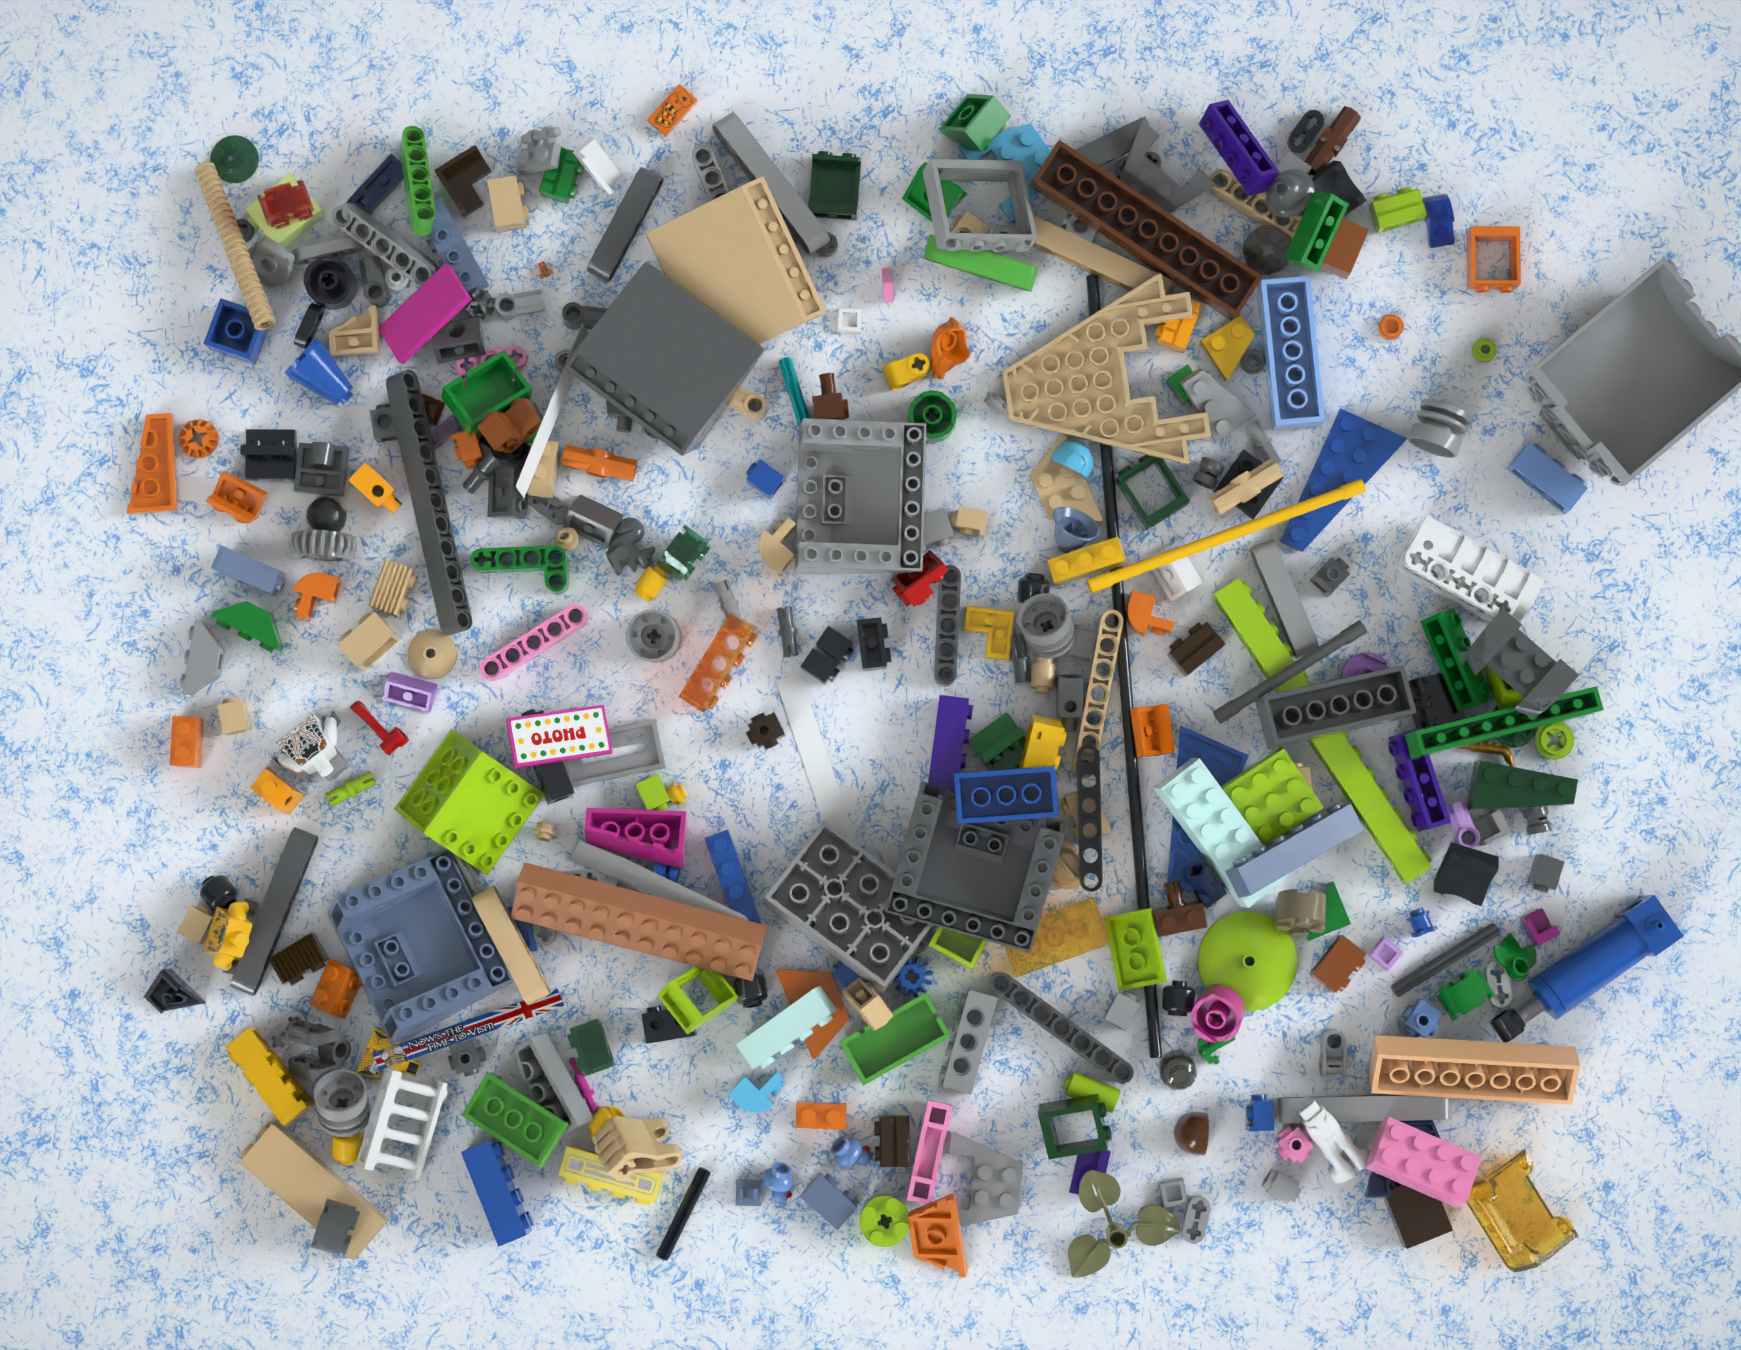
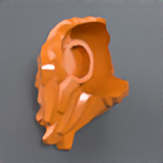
M950 317L949 321L938 326L931 337L930 364L932 365L931 369L934 371L932 377H938L941 380L944 379L946 372L956 365L965 363L971 354L966 346L967 336L965 328L953 317Z

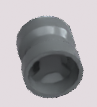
M1202 457L1200 469L1198 472H1195L1192 480L1200 486L1214 490L1217 485L1216 479L1218 475L1222 474L1225 467L1213 459Z
M1547 806L1523 811L1524 819L1528 823L1526 827L1527 835L1552 831L1551 823L1547 820V815L1549 814Z

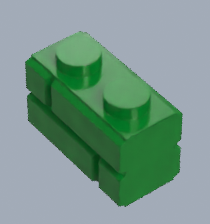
M561 147L558 168L544 172L539 188V193L542 197L569 204L570 198H575L578 185L575 182L578 175L582 176L584 167L573 154V150Z

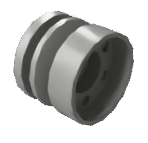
M1433 399L1422 400L1420 404L1421 410L1417 412L1416 416L1423 423H1414L1407 438L1408 442L1431 454L1455 458L1462 443L1461 439L1455 434L1466 433L1467 429L1464 425L1469 424L1471 420L1470 415L1446 402Z
M1041 593L1030 597L1020 607L1017 616L1019 628L1028 648L1034 655L1040 658L1052 659L1062 656L1071 649L1075 643L1077 633L1067 604L1061 597L1051 593Z
M654 609L645 610L635 615L628 623L626 642L631 652L639 659L654 663L665 662L672 658L680 649L682 632L678 622L669 614ZM655 630H657V633L661 635V639H657L654 644V640L650 639V634H654Z
M346 1069L333 1070L323 1075L313 1089L318 1122L321 1128L329 1135L336 1137H348L361 1132L367 1126L370 1118L367 1087L362 1076Z

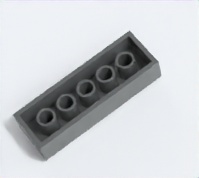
M1404 665L1266 695L1255 701L1267 749L1404 719L1417 713Z

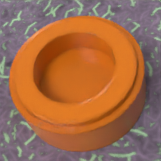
M1393 314L1384 316L1378 324V332L1386 340L1398 338L1404 328L1401 318Z

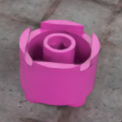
M1214 984L1200 993L1192 1009L1191 1018L1194 1031L1208 1042L1216 1043V1041L1226 1042L1231 1040L1238 1033L1244 1019L1245 1003L1233 989L1221 984Z

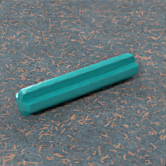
M785 357L779 360V365L798 426L800 427L802 419L810 418L792 359Z

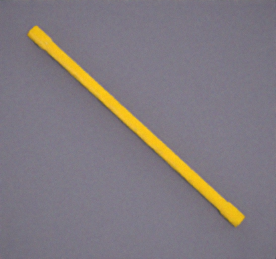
M1362 479L1355 480L1332 491L1115 571L1086 580L1088 589L1092 594L1111 587L1115 583L1337 501L1366 492Z

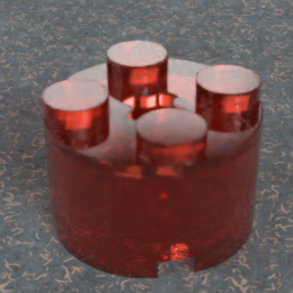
M303 180L297 181L298 186L291 187L289 182L264 191L265 197L260 194L257 196L268 226L276 227L278 230L290 226L289 221L299 219V221H305L313 217L314 207Z

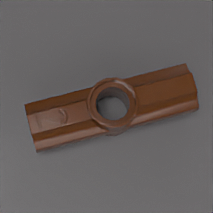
M1344 106L1330 127H1326L1315 143V148L1304 161L1312 167L1309 172L1311 175H1316L1330 163L1333 157L1338 155L1347 142V137L1359 123L1361 116L1351 107Z

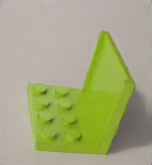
M451 728L394 809L423 834L488 875L542 800L544 794Z

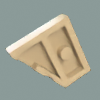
M371 305L366 312L358 317L353 316L344 325L337 326L328 332L329 352L333 358L380 353L378 308L375 305Z

